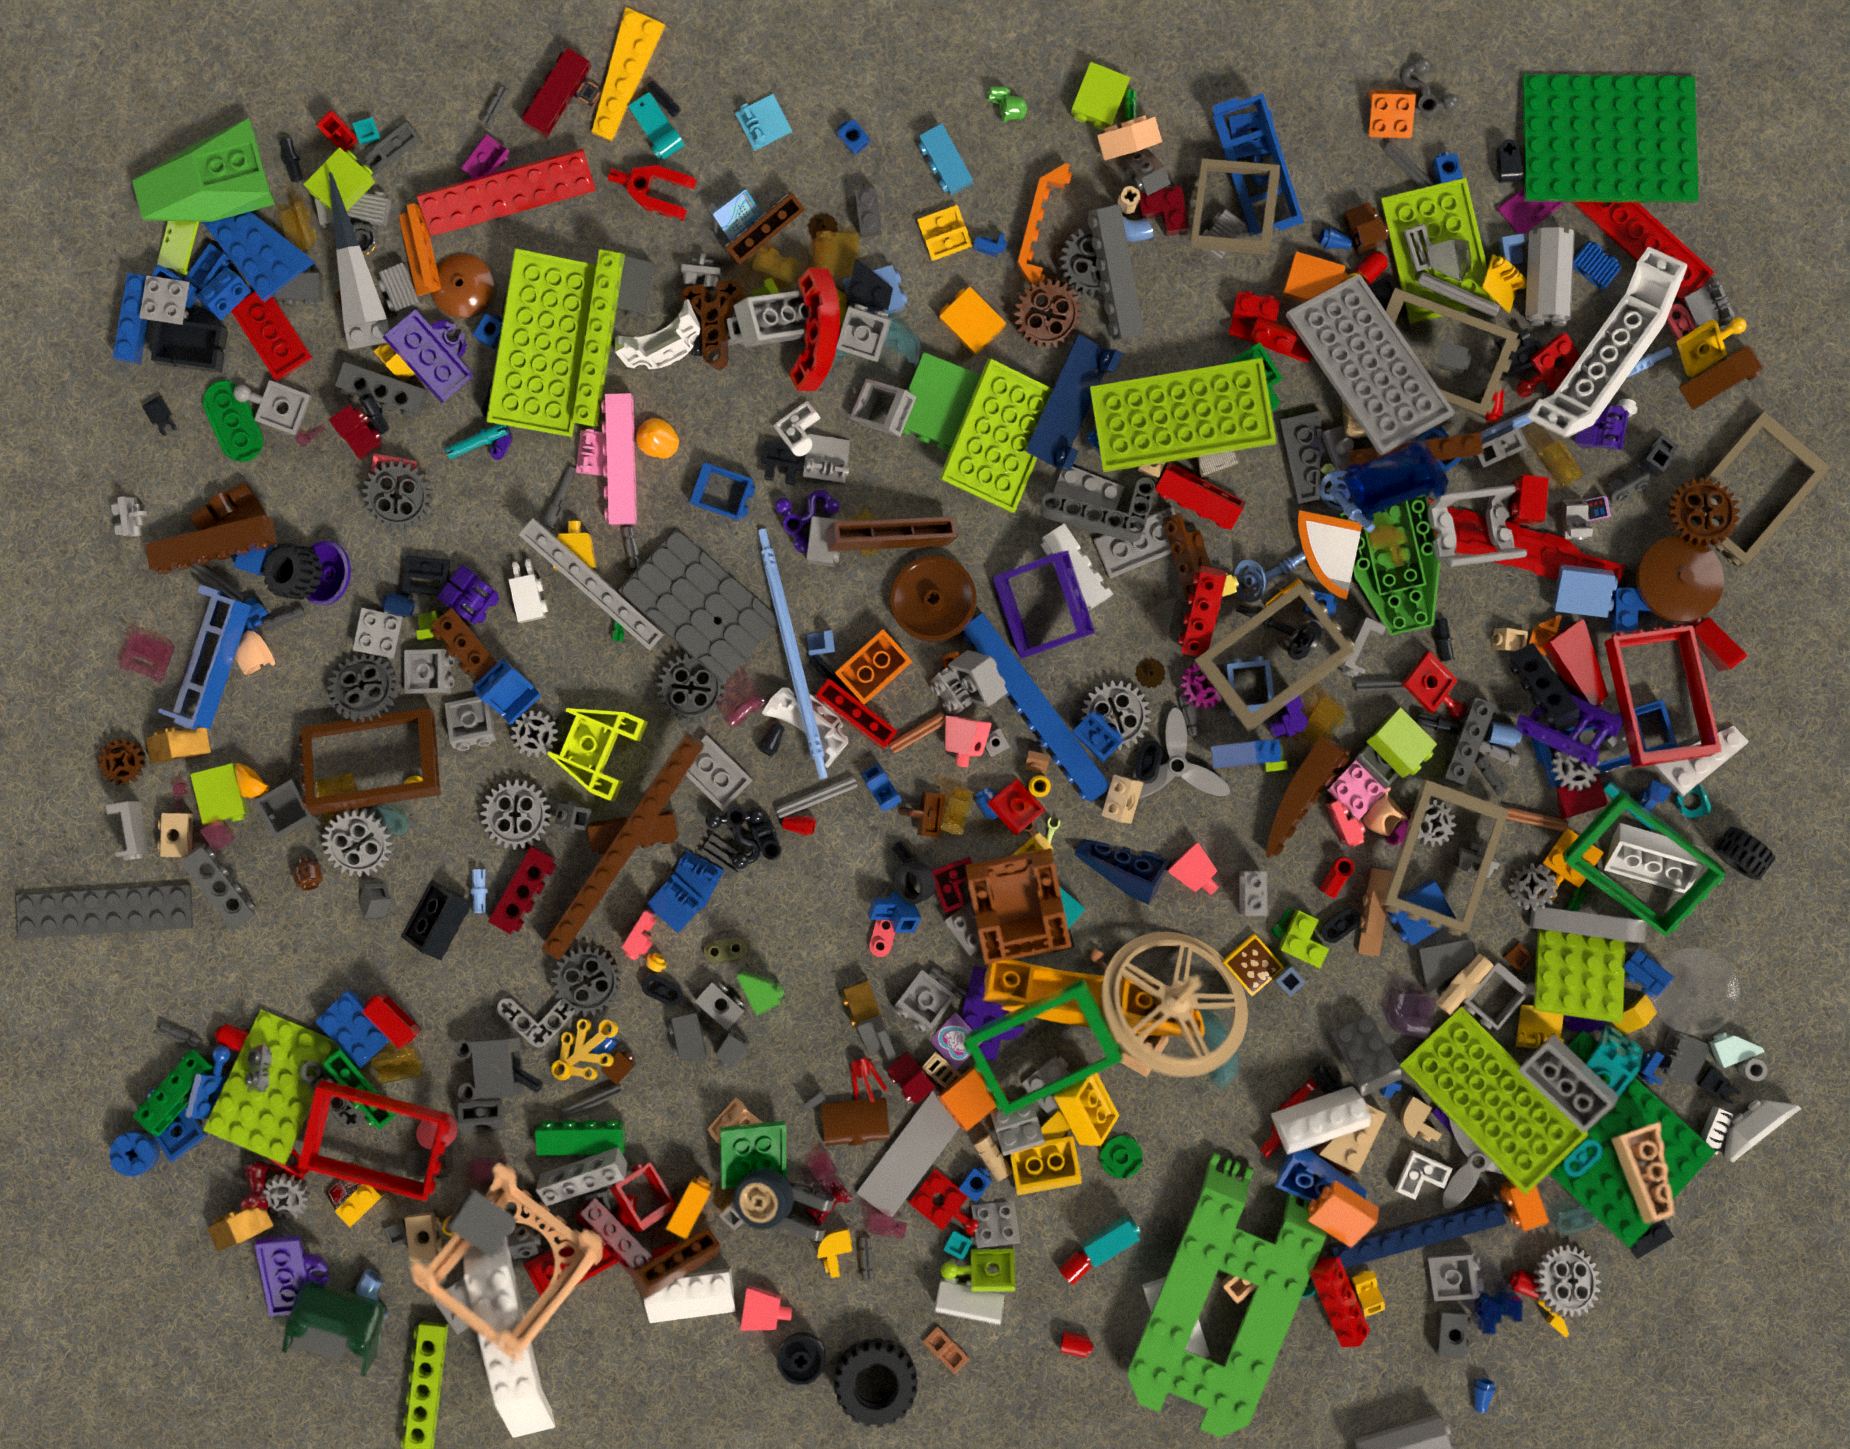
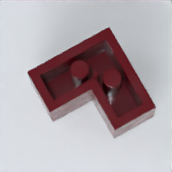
M1182 186L1160 189L1148 196L1144 192L1140 193L1138 207L1141 219L1144 217L1162 216L1166 237L1187 233L1189 225Z
M349 404L328 419L339 436L346 440L360 460H363L383 446L380 442L382 439L381 435L375 428H370L367 424L370 422V419L358 407L355 409Z
M970 856L931 871L935 880V889L945 913L965 905L958 884L968 881L965 865L973 864Z
M908 1051L887 1068L889 1071L888 1077L895 1084L897 1082L900 1083L903 1089L901 1094L909 1103L913 1101L916 1105L936 1088V1083Z

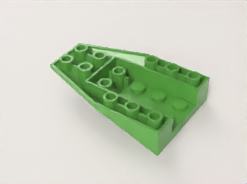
M247 118L188 146L134 179L132 182L142 219L213 222L275 205L258 150L260 148L256 133L250 119Z
M1427 494L1360 509L1361 514L1374 525V529L1371 532H1368L1363 527L1361 529L1353 572L1357 582L1390 635L1434 626L1440 562L1437 560L1434 552L1433 540L1436 539L1435 529L1430 528ZM1345 513L1340 514V519L1353 521Z

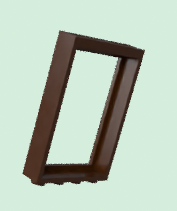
M430 707L383 714L381 718L376 715L373 716V721L366 717L364 723L357 718L355 722L350 719L301 727L302 735H299V744L303 749V755H300V764L304 768V775H301L302 787L305 788V795H302V803L311 815L441 795L434 713ZM418 722L423 781L315 797L312 738Z

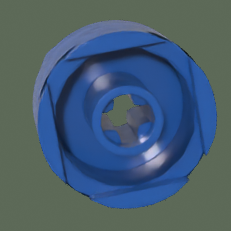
M134 1130L119 1136L113 1142L110 1149L111 1167L120 1174L129 1177L138 1176L149 1171L157 1164L160 1157L158 1142L151 1133L144 1130ZM135 1149V1153L138 1154L137 1157H135V1154L132 1153V1150Z

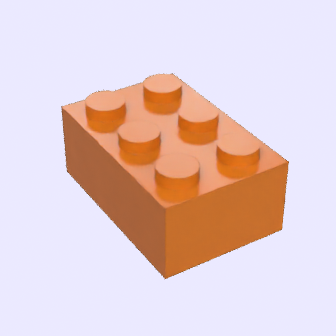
M882 629L841 666L835 674L865 706L912 663V660Z

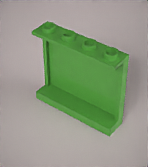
M924 352L908 389V392L917 398L902 434L909 436L912 433L918 436L917 440L926 444L932 441L938 444L937 448L949 452L981 375Z

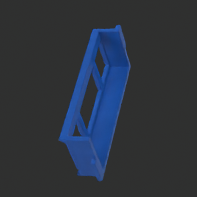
M1262 93L1242 101L1234 98L1213 105L1212 117L1226 161H1237L1233 146L1266 136L1274 165H1280L1279 180L1281 187L1278 188L1277 195L1284 193L1291 218L1274 223L1273 229L1278 228L1281 231L1304 223L1264 94ZM1256 105L1263 129L1231 140L1223 115ZM1230 173L1251 237L1262 234L1263 227L1259 228L1251 204L1267 199V192L1249 198L1242 174Z
M201 584L197 593L209 596L211 599L174 710L172 712L161 708L158 709L159 713L175 718L174 723L193 730L196 729V726L211 729L251 609V605L221 596V591ZM220 601L230 604L222 629L212 626ZM212 632L220 635L204 685L200 686L193 682L209 634ZM191 690L201 693L193 717L183 714Z
M1664 699L1634 707L1644 753L1679 748ZM1657 710L1667 743L1646 748L1637 715ZM1620 712L1614 713V715L1621 718ZM1587 725L1582 732L1594 729L1595 727ZM1575 726L1559 730L1558 732L1569 736ZM1532 738L1531 741L1538 764L1543 763L1550 787L1560 785L1562 782L1560 779L1554 780L1557 773L1551 772L1555 766L1551 764L1552 756L1548 745ZM1630 754L1601 762L1595 769H1598L1600 773L1630 765L1632 764ZM1574 777V778L1572 779V781L1577 780V779H1580V778H1579V777Z

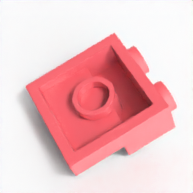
M1340 801L1326 803L1325 805L1341 843L1352 847L1363 843L1365 828L1361 820L1357 821L1356 817L1347 818L1346 816L1349 815L1345 804H1341Z
M649 909L644 911L622 946V949L625 950L624 954L633 960L638 959L641 954H646L653 944L650 942L652 936L645 933V931H651L657 921L654 919L656 913Z

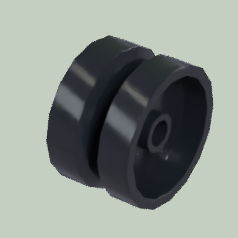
M795 1332L787 1336L781 1343L777 1356V1368L781 1376L789 1383L795 1385H808L815 1381L821 1375L826 1360L825 1348L821 1340L808 1332ZM799 1355L804 1356V1360L798 1359Z

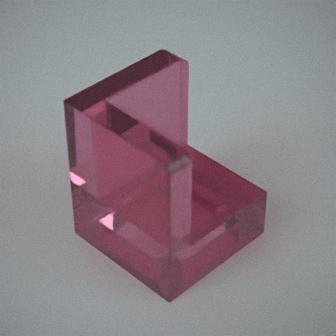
M220 819L204 826L200 830L215 852L236 838L232 830L227 831Z

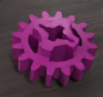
M1195 663L1190 665V669L1184 670L1186 675L1179 678L1183 681L1179 688L1184 689V692L1180 695L1188 697L1186 703L1192 701L1193 708L1200 705L1201 709H1205L1207 705L1213 707L1215 702L1221 701L1219 693ZM1196 672H1201V674H1199V677H1194L1193 675ZM1206 694H1212L1209 699H1204Z

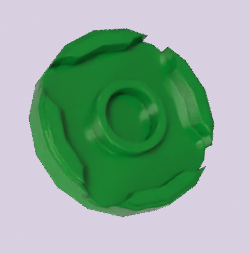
M1113 1136L1101 1148V1166L1113 1178H1130L1142 1166V1149L1137 1141L1129 1136Z

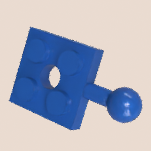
M1270 109L1269 112H1270V116H1271V119H1272V122H1273L1272 112H1271V109ZM1258 112L1228 117L1231 140L1246 135L1250 130L1258 131L1263 129ZM1266 136L1233 146L1237 160L1253 158L1254 163H1262L1261 156L1271 155ZM1252 175V180L1256 185L1262 186L1268 182L1269 176Z
M218 1046L213 1050L212 1057L215 1063L212 1074L196 1073L185 1116L194 1119H209L229 1077L228 1075H221L223 1063L230 1058V1051L226 1046ZM213 1093L211 1100L208 1101L209 1095Z
M154 1088L148 1091L146 1096L147 1099L152 1095L151 1093L154 1090ZM188 1104L159 1137L152 1134L170 1162L176 1161L208 1136L203 1131L204 1128L198 1119L185 1116ZM177 1125L182 1127V1133L179 1137H175L173 1133Z

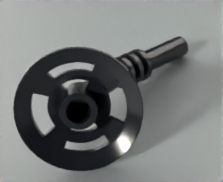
M1238 604L1236 612L1250 618L1260 613L1241 604ZM1273 615L1262 622L1263 626L1267 624L1268 628L1273 627L1291 636L1287 652L1289 657L1294 660L1305 658L1310 650L1317 646L1321 638V626L1316 622L1305 623L1297 630L1274 619ZM1293 649H1294V650H1300V652H1296V653H1294V652H1292V651H1293Z

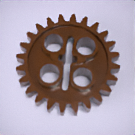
M1047 277L1046 283H1043L1040 278L1038 279V285L1030 282L1031 289L1028 290L1023 287L1025 295H1017L1021 302H1014L1018 310L1012 313L1018 316V318L1013 320V322L1020 324L1016 330L1018 332L1024 331L1021 337L1023 339L1029 337L1028 343L1032 344L1036 340L1038 348H1040L1042 343H1044L1046 349L1049 348L1050 343L1056 348L1058 345L1057 341L1059 340L1065 344L1064 337L1067 336L1072 339L1071 330L1078 332L1074 325L1082 323L1077 319V316L1083 315L1081 311L1077 310L1082 304L1075 302L1079 296L1077 294L1072 295L1074 289L1070 287L1066 290L1067 283L1063 282L1060 285V280L1057 278L1053 284L1049 277ZM1039 295H1045V302L1037 305L1036 298ZM1064 300L1066 302L1065 308L1060 311L1057 310V303ZM1030 307H1035L1039 310L1046 312L1050 310L1052 313L1057 315H1064L1066 316V318L1060 319L1052 315H1047L1046 317L1041 312L1031 311ZM1033 316H1039L1038 324L1031 326L1030 319ZM1058 321L1060 324L1058 330L1051 331L1050 325Z
M1703 477L1698 482L1693 478L1689 484L1684 482L1681 485L1682 488L1678 487L1675 490L1676 494L1670 497L1673 502H1670L1667 507L1673 510L1669 511L1667 516L1673 517L1669 524H1676L1673 532H1682L1679 538L1688 537V544L1695 540L1696 547L1701 542H1703L1704 548L1710 542L1713 546H1716L1718 540L1723 543L1726 537L1729 538L1733 534L1732 531L1737 528L1735 523L1740 520V517L1736 516V514L1740 512V509L1734 508V506L1738 503V500H1731L1734 493H1726L1728 486L1721 489L1720 481L1714 485L1712 484V478L1706 483ZM1709 498L1715 499L1717 501V505H1713L1710 502ZM1688 499L1694 500L1696 506L1689 504ZM1690 519L1695 520L1698 527L1693 526L1690 523ZM1711 519L1717 520L1719 526L1714 525Z

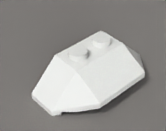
M1769 1100L1753 1101L1748 1105V1111L1743 1115L1739 1113L1732 1118V1123L1727 1130L1724 1157L1733 1163L1801 1108L1792 1103Z

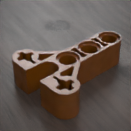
M734 280L717 282V298L711 303L710 291L703 284L686 287L681 293L682 302L684 303L688 299L693 311L702 317L703 359L715 370H722L728 364L727 319L735 311L734 305L747 297L746 291ZM717 313L716 318L712 319V316ZM718 334L717 338L712 340L713 336ZM719 354L718 358L713 361L714 356Z

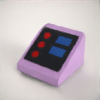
M1607 496L1585 500L1589 505L1588 522L1611 517Z

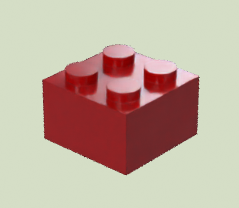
M1522 475L1514 479L1513 483H1510V485H1515L1516 488L1515 493L1512 495V503L1508 504L1510 523L1537 525L1545 521L1549 477Z

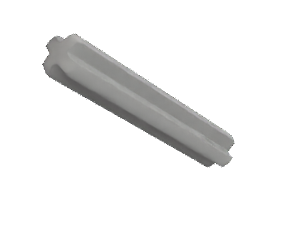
M1422 273L1418 279V285L1491 317H1495L1500 309V306L1426 273Z
M850 777L777 807V815L779 818H783L857 788L858 784L854 777Z

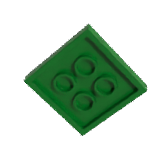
M785 1121L720 1127V1183L722 1189L736 1188L742 1178L750 1172L761 1168L775 1170L786 1178Z

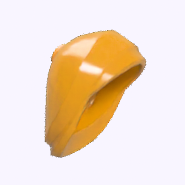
M651 418L645 421L638 429L637 444L645 454L665 459L676 452L679 446V438L666 421L659 418Z
M236 763L234 770L237 785L243 797L257 799L268 793L270 786L264 783L254 770L243 764Z

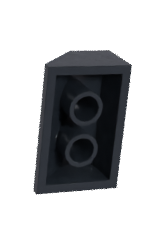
M431 880L401 937L421 953L442 960L462 921L468 914L472 902Z

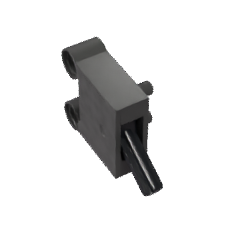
M471 1037L458 1040L455 1043L454 1051L457 1057L460 1059L472 1057L474 1081L464 1083L458 1089L459 1098L463 1102L468 1103L483 1098L525 1094L524 1086L534 1092H539L543 1088L542 1080L523 1070L520 1037L483 1040Z

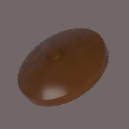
M1680 535L1670 536L1654 543L1641 557L1636 573L1637 588L1645 605L1657 616L1672 622H1689L1706 615L1718 603L1724 588L1723 568L1714 551L1709 546L1704 548L1703 542L1696 547L1695 540L1688 544V537L1686 536L1681 539L1679 538Z
M930 556L915 560L898 574L891 589L890 605L896 622L908 635L921 641L940 642L958 635L967 627L976 610L977 593L971 576L960 564L945 557Z

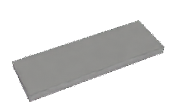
M936 1088L932 1090L856 1192L890 1219L959 1129L957 1123L936 1097L940 1093Z

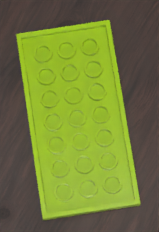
M514 249L486 422L569 437L573 436L575 423L572 421L597 265Z
M1263 358L1090 387L1103 472L1276 444Z
M1462 1006L1399 1065L1524 1195L1535 1187L1589 1135L1576 1126L1518 1071L1521 1065Z

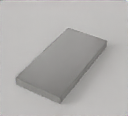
M1173 506L1148 516L1142 536L1136 542H1129L1107 535L1093 539L1109 579L1172 553L1162 519L1176 515ZM1129 527L1131 531L1138 532L1136 527Z

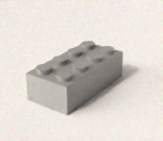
M801 290L750 297L734 305L745 347L791 341L805 337L809 309L808 306H805Z
M1554 1034L1525 1060L1518 1070L1584 1133L1615 1105L1619 1097Z

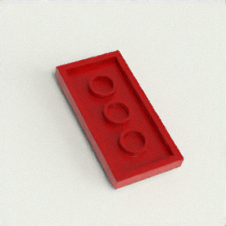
M254 292L244 298L231 311L276 381H279L313 359L274 296L264 302Z
M565 1247L559 1251V1255L563 1258H569L575 1253V1250L571 1247ZM602 1247V1259L597 1265L593 1263L576 1285L618 1262ZM552 1248L523 1264L540 1297L549 1287L554 1275L555 1258ZM561 1263L560 1269L564 1271L566 1265L569 1267L570 1264Z

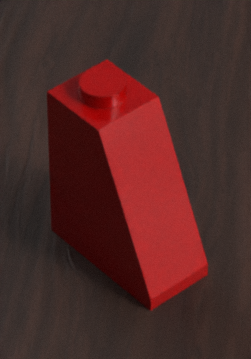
M1709 616L1702 619L1700 617L1689 624L1694 628L1697 645L1718 671L1730 670L1748 656Z

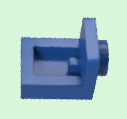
M1652 780L1641 793L1639 802L1642 803V807L1651 813L1658 802L1663 803L1671 793L1672 787Z
M1656 1050L1647 1051L1641 1059L1642 1065L1638 1071L1643 1074L1641 1079L1650 1085L1653 1083L1660 1085L1663 1082L1654 1076L1653 1072L1664 1058V1055Z

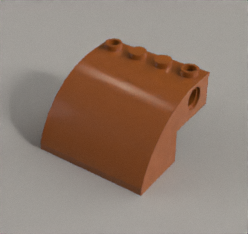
M1051 848L965 865L985 964L1071 947Z

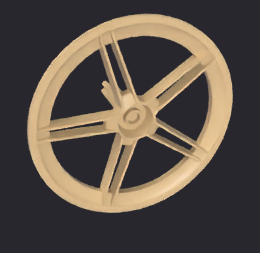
M1155 932L1131 940L1114 955L1105 971L1102 983L1101 998L1103 1012L1116 1040L1138 1062L1163 1074L1190 1077L1217 1069L1237 1051L1244 1038L1248 1021L1246 996L1242 984L1222 963L1224 958L1216 950L1188 935L1175 932ZM1153 947H1179L1172 985L1170 987L1129 962L1139 953ZM1185 948L1187 949L1183 980L1181 982L1178 981V977L1181 967L1183 951ZM1192 951L1205 958L1218 970L1225 980L1230 994H1194L1201 985V982L1198 981L1200 977L1197 975L1194 978L1190 976L1188 979ZM1121 976H1124L1160 1001V1005L1132 1030L1127 1024L1120 1007L1119 985ZM1138 977L1145 980L1154 987L1158 988V991L1149 986L1148 984H1146L1145 982H1143L1142 980H1140ZM1198 1000H1232V1002L1198 1003ZM1233 1008V1021L1228 1036L1221 1046L1209 1053L1190 1011L1196 1009ZM1158 1012L1163 1016L1139 1036L1134 1034ZM1173 1017L1176 1019L1195 1058L1180 1059L1163 1055L1148 1047L1141 1039L1166 1019ZM1186 1021H1187L1188 1024H1189V1027H1190V1029H1191V1031H1192V1033H1193V1035H1194V1038H1195V1040H1196V1042H1197V1044H1198V1046H1199V1049H1198L1197 1045L1195 1044V1042H1194V1040H1193V1038H1192V1036H1191V1034H1190V1032H1189V1030H1188V1028H1187V1026H1186V1024H1185Z

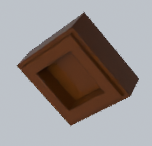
M1517 942L1503 956L1517 972H1520L1534 958L1520 942Z

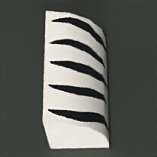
M1712 1106L1700 1137L1716 1151L1715 1154L1717 1155L1734 1115Z

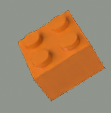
M1511 1181L1501 1183L1502 1190H1499L1502 1201L1504 1203L1507 1202L1510 1209L1507 1211V1216L1511 1224L1514 1223L1516 1227L1527 1231L1549 1223L1536 1186L1524 1195Z

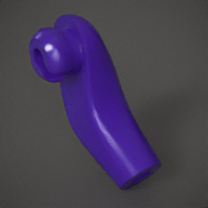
M509 426L504 428L505 430L508 429L509 434L498 438L490 449V455L495 460L502 459L512 443L513 436Z

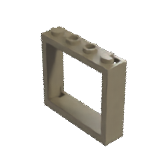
M1202 159L1201 166H1197L1196 179H1199L1198 187L1194 186L1193 199L1196 200V206L1191 208L1190 220H1194L1193 228L1189 227L1188 240H1191L1192 248L1270 255L1280 165ZM1208 171L1270 176L1261 241L1199 235Z

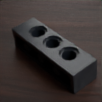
M1534 643L1510 654L1509 668L1511 672L1519 676L1522 688L1530 692L1534 705L1537 708L1540 707L1544 712L1543 717L1548 724H1552L1555 730L1579 718V707ZM1533 669V670H1535V671H1534V672H1528L1527 670ZM1544 685L1546 688L1541 689L1538 686ZM1551 702H1557V703H1559V704H1557V705H1551V704H1549V703H1551Z

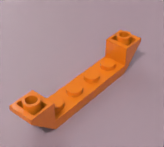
M1068 163L1039 178L1017 263L1029 286L1030 282L1038 285L1039 278L1044 283L1045 275L1042 274L1043 268L1027 264V262L1031 263L1034 250L1030 249L1032 241L1037 242L1040 230L1036 229L1037 221H1042L1045 209L1041 208L1043 200H1048L1050 188L1047 185L1064 189L1065 184L1070 183L1072 171H1068L1070 166Z

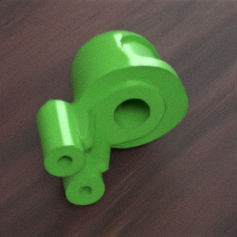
M991 86L990 92L987 93V100L1000 104L1002 122H1007V120L1019 121L1026 116L1027 103L1022 97L1009 96L1010 89L1005 86Z

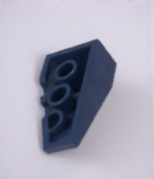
M1083 839L1074 854L1128 896L1148 905L1157 893L1170 863L1169 860L1151 852L1143 851L1142 856L1130 854V848L1123 847V850L1114 851L1111 850L1109 844Z

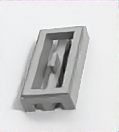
M1425 224L1404 230L1403 235L1415 272L1437 266L1438 264ZM1419 230L1421 231L1424 244L1431 262L1428 264L1417 231ZM1410 233H1412V235H1413V238H1414V241H1415V244H1416V247H1417V250H1418V253H1419V256H1420V259H1421V262H1422V265H1421V266H1420V264H1419V261H1418V258H1417V255H1416V252H1415V249H1414V246H1413V243H1412V240H1411V237H1410Z

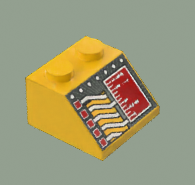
M340 1178L325 1192L335 1213L349 1227L354 1225L386 1194L384 1190Z

